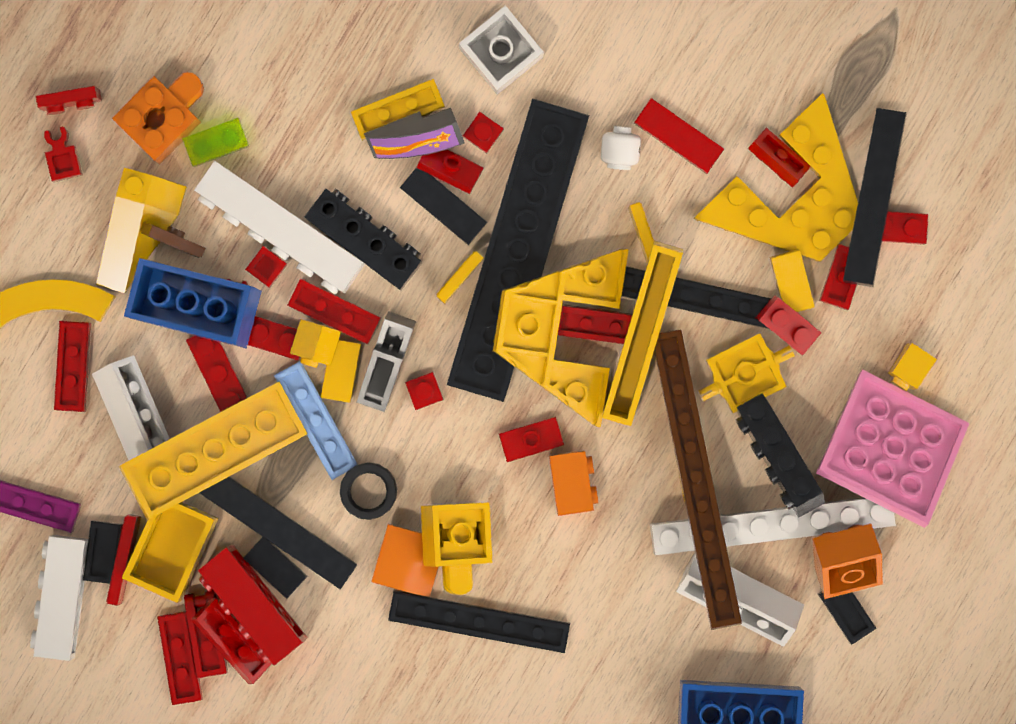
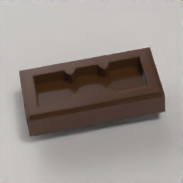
M143 222L140 229L141 234L197 258H202L206 249L184 239L185 232L168 226L167 231Z

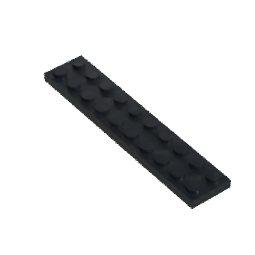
M532 98L447 381L448 386L504 402L514 366L493 351L502 290L542 276L590 115Z

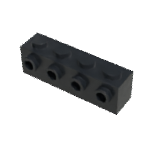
M335 188L333 192H330L328 189H325L304 217L402 291L421 266L422 261L418 259L421 253L408 243L402 247L394 240L397 236L394 232L384 225L379 229L370 221L373 217L361 207H358L355 211L347 205L350 199Z
M761 393L736 407L739 418L735 419L743 435L748 433L753 443L750 446L757 459L763 458L768 468L765 471L772 484L778 483L783 491L780 497L788 510L793 508L799 518L825 504L822 490L764 394Z

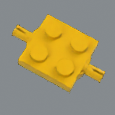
M759 333L707 359L706 362L712 372L714 383L698 390L699 395L711 390L710 393L702 396L701 399L704 402L720 394L726 400L731 412L735 413L737 412L736 407L761 393L767 397L787 387L780 374L779 363L795 357L793 351L782 356V354L792 350L790 345L773 353L766 346Z

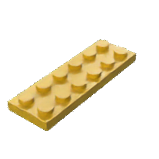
M277 382L118 467L146 519L149 520L307 435V432L280 382Z

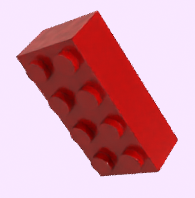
M234 544L226 547L198 570L202 575L198 578L201 584L209 592L214 590L220 598L218 604L228 616L233 614L239 621L237 625L238 630L247 640L252 638L259 646L256 652L265 663L271 661L275 666L308 638L250 564L243 559L242 554Z

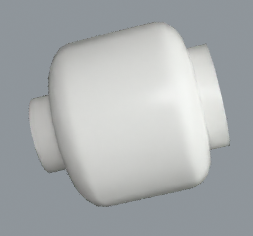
M614 126L613 132H607L603 135L601 160L607 163V168L631 170V166L639 162L641 138L631 133V127Z

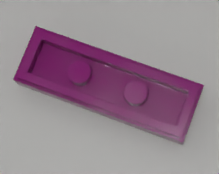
M0 480L1 513L70 533L74 531L81 503Z

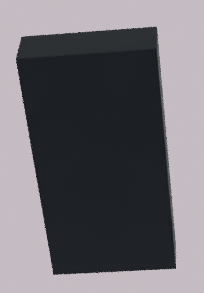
M91 521L83 576L84 581L110 584L122 524Z
M264 537L243 557L286 599L308 577L284 553Z
M822 591L818 593V596L851 645L877 629L853 592L824 599Z

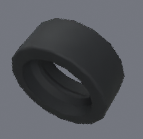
M367 462L354 466L345 474L341 481L339 493L343 506L350 514L359 519L371 520L383 516L392 508L396 501L397 485L395 478L388 469L379 464ZM366 473L377 475L386 486L385 499L379 506L372 509L358 506L351 495V487L354 480Z

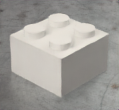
M506 5L459 43L461 52L497 95L542 59L544 54L543 50Z

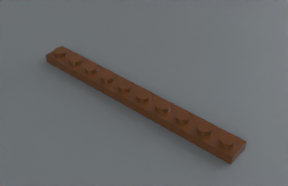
M682 330L659 333L654 352L710 628L715 630L741 625L742 620Z

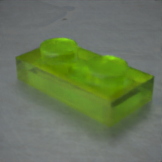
M239 118L182 138L193 167L250 147Z

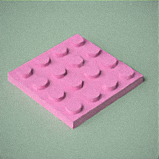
M862 369L857 376L816 474L925 528L931 520L969 423Z

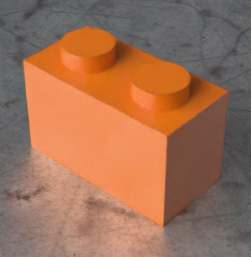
M585 451L549 456L557 515L562 516L594 511L593 504H598L596 486H590L589 474H594L592 456L586 457Z

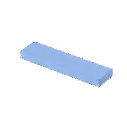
M299 361L274 375L277 382H280L331 480L358 465L303 364Z

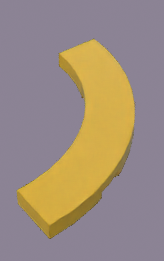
M53 279L23 283L0 292V329L18 317L44 310L77 312L101 322L116 296L100 288L70 280Z

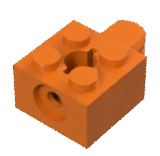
M185 72L166 88L153 76L112 119L155 162L161 164L201 123L189 108L203 95V83L195 74Z

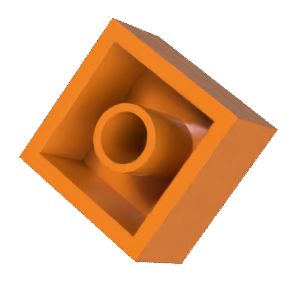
M871 523L854 525L846 530L834 533L826 532L812 538L814 568L824 599L883 585L882 552Z

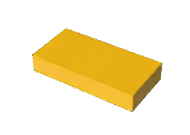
M638 202L629 205L628 210L646 263L648 264L654 239L642 203Z
M796 249L770 257L780 299L796 312L814 308L800 250Z
M473 251L439 290L436 297L446 304L483 262L484 257L477 251Z
M338 340L331 365H326L321 398L351 403L361 344Z

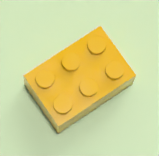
M181 502L149 519L122 579L178 603L182 601L219 518Z

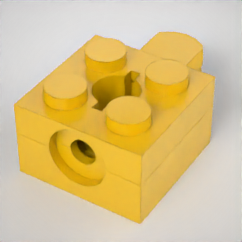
M490 502L421 506L424 566H442L444 590L455 595L467 594L473 588L472 564L493 563Z

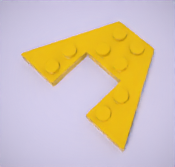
M823 93L779 135L797 155L811 166L812 171L820 178L810 189L778 218L736 176L694 219L724 229L725 231L772 245L787 252L799 249L801 256L817 262L822 261L853 230L858 206L856 194Z
M622 248L502 290L493 351L596 427H601L610 368L554 360L562 303L565 300L619 309L629 249Z

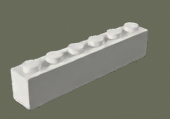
M216 161L212 163L194 190L200 194L198 201L211 210L217 206L225 211L222 217L236 227L241 222L250 228L247 234L262 244L265 239L274 245L271 251L284 260H287L290 256L298 261L299 264L296 268L309 277H312L314 273L324 279L321 285L335 295L338 290L345 294L365 265L352 254Z

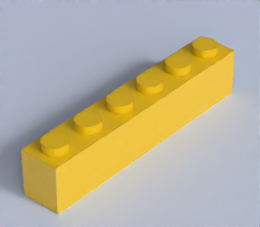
M658 241L653 243L602 416L604 419L628 426L632 425L682 259V248Z

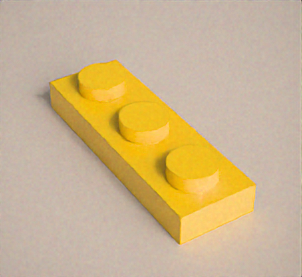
M431 79L353 110L351 114L363 141L366 139L364 133L419 111L422 117L445 108L435 80Z

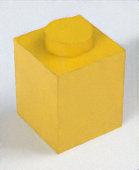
M300 319L290 354L300 356V363L317 368L318 363L330 366L341 332Z
M907 343L888 372L889 375L894 377L891 382L904 391H907L908 388L916 390L937 359L915 344Z

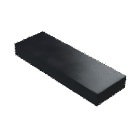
M418 168L411 173L400 187L401 190L468 246L488 223L432 175Z

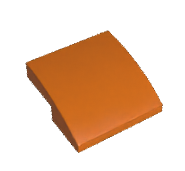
M388 524L371 582L430 597L438 567L424 566L422 532Z

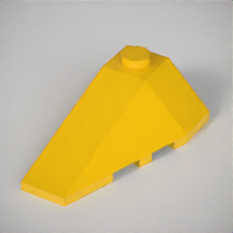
M124 167L114 201L96 285L123 293L127 292L133 283L139 258L147 260L154 249L160 244V241L141 234L140 229L143 222L167 231L168 226H171L179 216L186 186Z

